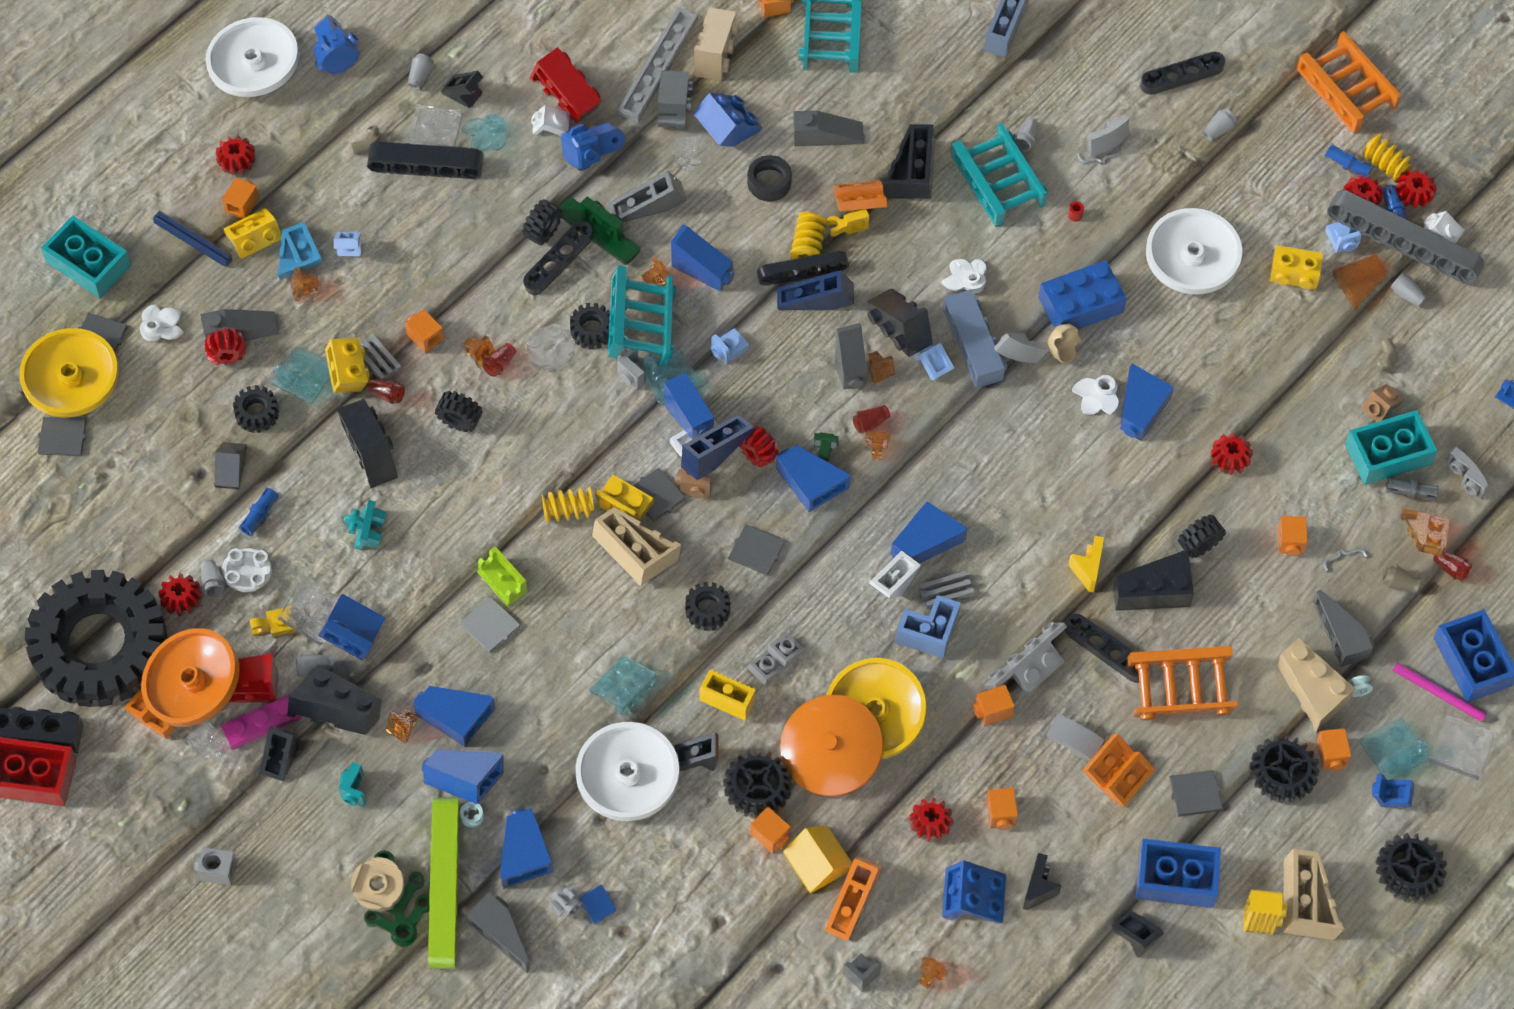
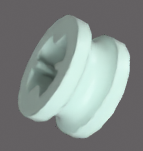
M1367 675L1357 676L1348 681L1355 688L1353 697L1364 696L1373 690L1372 685L1368 684L1370 678Z
M465 803L460 808L461 822L469 828L479 826L484 818L480 804ZM470 810H475L476 815H474V819H469L468 817Z

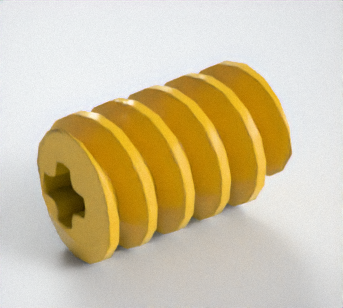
M1381 132L1367 143L1362 154H1365L1367 160H1372L1374 166L1379 165L1381 172L1386 171L1387 177H1393V181L1398 183L1399 177L1405 175V172L1408 170L1411 171L1414 164H1409L1411 160L1410 155L1404 159L1402 158L1404 150L1395 153L1396 144L1390 148L1388 147L1390 143L1389 138L1382 142L1383 133Z
M801 212L798 214L797 226L795 227V235L790 252L791 259L819 255L822 249L821 243L824 240V227L827 225V220L812 212Z
M591 487L587 488L586 494L583 493L581 488H578L576 496L571 489H568L566 497L561 490L558 491L557 498L553 496L552 492H548L547 499L542 495L544 517L547 523L551 522L552 516L555 517L557 522H560L563 514L566 520L570 521L572 513H574L577 520H580L581 512H584L588 519L590 518L591 511H594Z

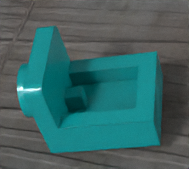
M355 762L351 763L349 769H344L340 777L339 792L345 803L351 806L360 805L364 807L366 804L365 794L357 790L364 773L362 765Z

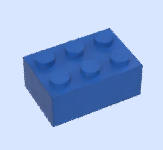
M1106 260L1043 282L1040 285L1039 300L1054 328L1063 324H1071L1080 329L1124 313L1127 299Z
M1485 609L1439 625L1433 639L1467 703L1514 685V663Z
M1142 839L1139 850L1135 899L1214 908L1218 898L1221 848Z

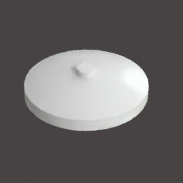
M262 17L242 19L226 26L213 38L206 53V66L214 84L224 92L240 97L261 96L278 89L291 78L299 61V48L293 33L282 23Z
M1186 208L1168 213L1156 222L1148 236L1146 258L1153 274L1166 286L1182 293L1206 294L1221 289L1235 277L1242 259V244L1234 227L1223 217L1204 209Z
M620 722L598 730L584 743L576 762V780L583 799L597 813L614 820L636 821L657 813L670 801L678 785L679 762L672 744L658 730L641 723Z

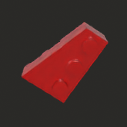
M559 47L538 60L529 77L533 82L538 80L545 87L543 92L547 96L552 94L559 101L557 105L563 111L570 113V118L576 124L598 109L602 101L599 92L594 87H590L586 82L583 72L573 66L569 55L564 51L562 52Z
M273 653L238 658L239 679L228 703H271L276 701L278 671Z

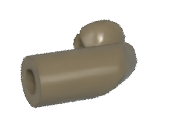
M373 125L367 128V135L364 140L351 143L354 154L369 151L371 143L380 141L381 133L377 126Z
M1390 338L1380 343L1384 355L1382 359L1377 360V366L1383 372L1387 369H1392L1398 361L1397 351Z

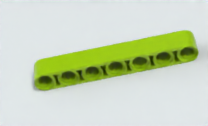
M433 798L429 969H456L459 798Z

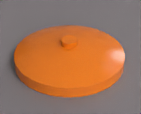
M188 629L169 637L153 652L142 675L141 690L147 708L158 719L172 726L188 727L207 721L228 703L235 691L239 679V660L237 654L224 637L209 629Z
M841 695L820 696L801 705L790 716L781 737V756L783 763L788 766L787 772L792 774V779L801 788L821 797H842L864 787L876 774L884 751L882 731L874 715L860 702Z

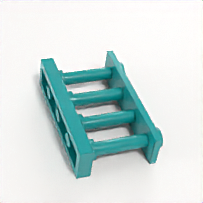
M802 0V4H806L804 47H799V61H803V70H807L808 59L841 60L849 63V72L858 73L862 0ZM811 2L847 4V6L852 7V11H847V14L811 12ZM810 21L847 23V25H851V30H846V32L810 31ZM809 40L842 41L850 44V49H845V51L808 50Z
M1002 122L997 125L995 138L974 147H965L961 140L952 143L951 157L995 227L1004 224L1006 210L1035 198L1040 207L1045 206L1046 196L1048 195L1045 184L1039 182L1016 146L1011 131L1009 129L1006 130ZM1000 145L1007 154L982 166L976 165L973 160L974 156ZM1010 163H1013L1018 173L992 184L990 182L987 183L984 178V174ZM1023 180L1029 188V191L1005 201L998 200L995 192Z
M617 265L611 278L608 357L617 359L621 350H625V348L660 354V367H664L668 358L671 359L673 357L674 344H671L672 300H674L676 294V286L673 285V275H668L664 285L661 286L630 280V277H627V267ZM631 289L662 295V305L629 299V296H626V291ZM628 308L661 315V325L628 319V316H625V311ZM629 328L660 334V344L628 339L624 335V330Z

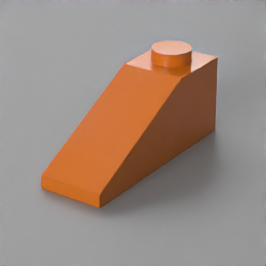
M862 856L854 859L825 931L844 940H850L884 866Z

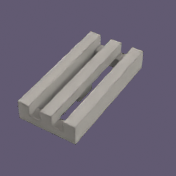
M373 333L369 335V339L361 341L360 345L367 349L387 372L384 375L365 353L364 363L382 383L402 370L401 365ZM372 344L376 347V349L382 354V356L389 362V364H390L394 369H391V368L387 365V363L381 358V356H380V355L374 350V348L371 346Z
M967 571L919 584V590L927 609H931L935 599L929 600L930 597L947 594L964 587L966 590L943 597L958 601L974 596L975 593L971 587V581L968 579Z

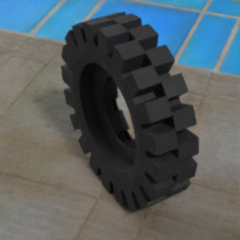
M91 570V578H85L83 572L70 575L72 583L68 585L61 579L51 586L54 594L50 596L44 592L37 600L39 610H31L27 619L30 627H25L26 651L38 679H41L43 686L53 694L56 691L59 699L71 703L74 698L78 706L91 707L92 701L97 700L99 706L102 707L113 705L112 697L119 696L121 702L133 697L131 689L134 687L138 690L141 689L142 675L149 658L165 639H168L166 625L155 597L149 589L144 591L141 582L133 577L127 581L124 573L112 571L110 577H106L104 570ZM95 614H103L115 618L122 625L125 638L121 650L113 658L102 663H87L81 661L72 653L69 646V637L72 629L80 620Z

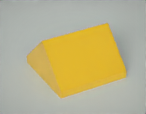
M827 825L805 828L783 850L784 855L810 894L848 873L852 866L851 860Z

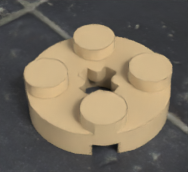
M376 857L364 864H360L352 875L351 888L354 897L364 908L372 911L390 910L403 895L405 888L404 876L394 862L386 858ZM382 878V883L385 884L384 887L374 891V886L371 885L372 881Z

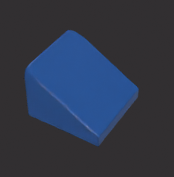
M602 884L580 897L582 907L594 925L617 911Z

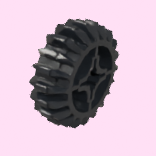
M1278 735L1274 737L1273 742L1267 738L1264 741V745L1259 744L1256 748L1257 752H1254L1251 756L1252 762H1250L1249 768L1252 772L1250 778L1256 780L1254 783L1255 788L1262 787V795L1271 794V801L1275 799V796L1279 797L1281 804L1284 803L1285 798H1288L1291 803L1295 802L1296 797L1302 800L1305 797V793L1310 794L1313 789L1312 786L1317 784L1318 779L1316 777L1320 773L1319 768H1316L1319 763L1318 759L1313 758L1314 750L1306 751L1307 743L1298 744V737L1293 742L1289 741L1288 735L1284 736L1283 741L1280 740ZM1276 755L1275 762L1265 767V760ZM1280 766L1284 767L1285 770L1288 769V770H1289L1288 773H1287V771H1284L1283 769H1281ZM1299 772H1304V778L1293 784L1294 776L1298 775Z
M760 750L757 752V756H753L749 751L747 752L746 759L739 755L738 763L734 761L730 763L731 769L725 771L727 778L723 780V786L726 787L724 795L729 797V805L736 804V812L744 809L745 817L750 812L754 813L755 819L767 807L777 814L778 806L782 808L786 806L785 800L790 799L791 792L789 791L793 789V783L790 782L792 774L787 772L788 766L786 764L780 765V757L772 760L771 752L765 757L762 756V751ZM772 775H774L779 783L777 791L772 789V785L769 783ZM739 778L744 780V784L747 786L744 794L737 787Z
M1407 832L1404 834L1403 839L1396 835L1393 841L1387 840L1384 845L1385 847L1380 849V856L1376 859V864L1379 865L1376 868V874L1382 875L1379 878V883H1387L1385 887L1386 892L1390 890L1395 891L1394 898L1401 894L1403 895L1404 902L1408 901L1409 897H1412L1416 903L1419 901L1420 896L1427 900L1430 894H1437L1438 888L1443 886V879L1447 875V871L1444 870L1447 866V861L1441 860L1444 856L1443 852H1436L1437 843L1431 846L1428 844V837L1422 841L1419 840L1418 833L1411 838ZM1404 852L1402 860H1398L1397 863H1391L1393 856ZM1408 863L1413 866L1412 868H1415V871L1407 867ZM1426 872H1431L1430 879H1428L1425 882L1418 883L1420 875H1425Z

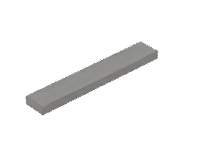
M679 7L676 9L620 104L617 115L639 123L660 87L661 70H670L699 20L697 14Z

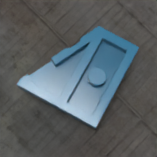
M305 222L282 230V244L279 253L280 262L277 270L279 280L323 264Z

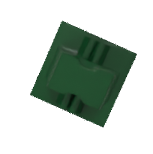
M822 432L814 433V447H820L819 458L827 462L829 461L830 449L836 450V447L839 445V436Z

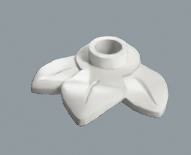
M964 259L953 260L950 263L952 275L942 281L943 286L952 291L971 289L973 294L980 293L986 285V277L984 275L987 271L986 264L980 259H975L971 263Z
M150 305L142 313L143 322L140 325V333L147 341H157L160 338L172 340L183 335V330L176 325L181 318V312L175 308L160 310L158 306Z
M1102 375L1096 380L1085 378L1077 382L1072 388V392L1083 397L1081 402L1083 414L1093 415L1102 409L1111 415L1118 407L1119 400L1116 396L1117 383L1111 376ZM1101 387H1108L1109 390H1104Z

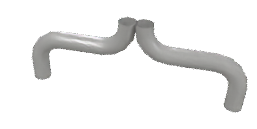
M1117 145V153L1106 155L1102 160L1100 158L1083 160L1081 154L1077 156L1082 163L1098 161L1100 164H1105L1106 159L1119 156L1121 149Z
M1361 548L1349 552L1341 549L1337 551V556L1325 560L1323 566L1325 571L1328 572L1327 564L1339 559L1341 554L1348 556L1362 552L1365 558L1369 556Z

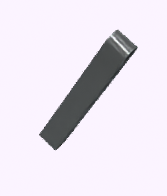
M1338 191L1327 208V213L1331 219L1355 231H1360L1361 234L1467 285L1474 284L1484 267V260L1478 254L1348 191Z

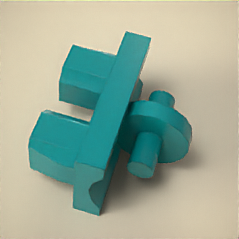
M368 500L367 506L362 509L361 517L359 516L360 511L357 509L353 510L352 515L344 516L343 524L349 527V534H355L356 529H358L354 549L362 550L364 545L377 548L380 543L382 533L371 530L370 526L372 524L382 527L387 512L375 508L376 501Z

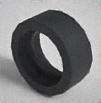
M765 155L755 159L749 165L747 172L749 191L759 200L768 202L777 201L785 197L790 191L792 184L791 167L779 156ZM763 170H775L782 174L783 181L781 184L773 187L762 186L756 181V175Z

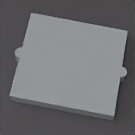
M491 597L487 598L477 608L474 607L472 612L460 622V625L489 653L502 642H507V638L520 627V624Z

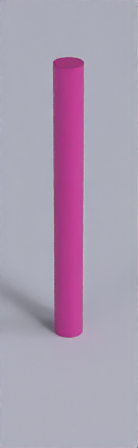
M1397 662L1394 666L1393 672L1478 721L1482 722L1487 713Z

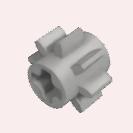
M564 884L560 885L550 896V899L553 901L550 904L552 906L551 909L559 917L563 913L568 917L574 915L582 906L580 901L581 892L573 884L569 888Z

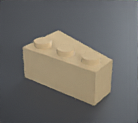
M709 7L703 23V33L700 32L698 40H700L699 46L696 45L694 49L695 76L722 81L724 72L728 73L730 59L727 58L728 54H733L735 40L732 39L733 35H738L740 22L736 21V12Z
M613 507L595 519L592 536L640 586L678 561L681 544L676 541L674 543L661 537L660 532L656 530L652 532L640 525V521Z
M1300 638L1281 653L1277 667L1292 693L1296 694L1301 703L1304 713H1307L1313 723L1312 727L1317 732L1350 702L1355 688Z
M1293 849L1284 859L1283 901L1287 902L1286 917H1283V933L1334 940L1344 928L1342 922H1339L1335 911L1336 904L1334 898H1331L1327 886L1329 882L1319 852Z

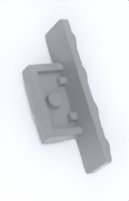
M1051 622L1042 629L1043 633L1038 638L1035 637L1029 640L1024 645L1025 649L1020 654L1012 655L1006 661L1007 665L1003 669H998L989 675V681L984 684L985 688L990 690L999 687L1012 676L1024 693H1030L1064 663V660L1051 644V641L1067 628L1064 622Z

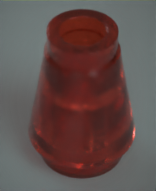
M505 343L485 356L482 363L485 372L492 377L502 375L516 354V349L510 343Z
M370 379L367 384V393L390 404H395L403 400L405 387L399 381Z
M885 405L858 411L853 416L854 427L859 433L868 434L890 418V411Z
M1439 549L1433 558V561L1453 580H1465L1472 569V564L1468 563V559L1443 549Z

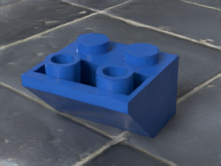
M709 93L693 113L719 146L734 147L762 130V126L757 122L758 118L756 115L747 110L744 106V101L737 95Z

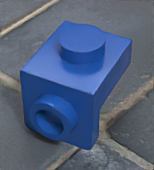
M1377 774L1376 782L1372 785V795L1381 807L1411 808L1415 784L1412 780H1387L1383 774Z

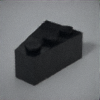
M933 124L909 125L899 146V152L891 163V169L882 182L886 199H931L935 150Z
M891 288L867 301L869 308L867 316L873 325L876 324L881 329L886 338L889 337L899 351L902 350L908 357H911L933 345L928 311L924 307L920 310L916 308L917 303L914 301L906 302L905 300L907 299L904 295Z
M361 399L338 408L337 411L342 427L353 451H356L360 459L359 464L361 468L365 469L370 488L398 478L391 450L394 449L393 443L389 435L384 436L386 431L383 423L376 421L378 416L374 407H369L366 400Z
M1188 549L1117 574L1113 586L1115 610L1190 607L1194 591Z
M317 665L290 694L287 716L295 717L300 715L311 718V722L319 723L320 720L334 724L335 728L366 735L380 719L382 700L326 668Z

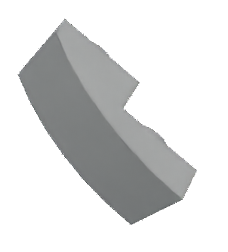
M1128 116L1107 121L1106 129L1088 134V153L1091 157L1111 150L1129 136Z
M1013 332L1003 335L994 347L995 351L1003 356L1037 364L1050 350L1047 342L1028 341L1025 334Z
M1455 447L1450 453L1446 465L1455 474L1463 476L1460 486L1468 494L1475 495L1481 500L1488 486L1487 481L1477 465L1463 451Z
M785 633L769 644L766 652L751 661L748 669L766 685L791 665L803 653L804 648L788 633Z
M1060 714L1056 716L1046 734L1047 739L1069 748L1072 754L1088 761L1095 756L1105 743V740L1096 733Z

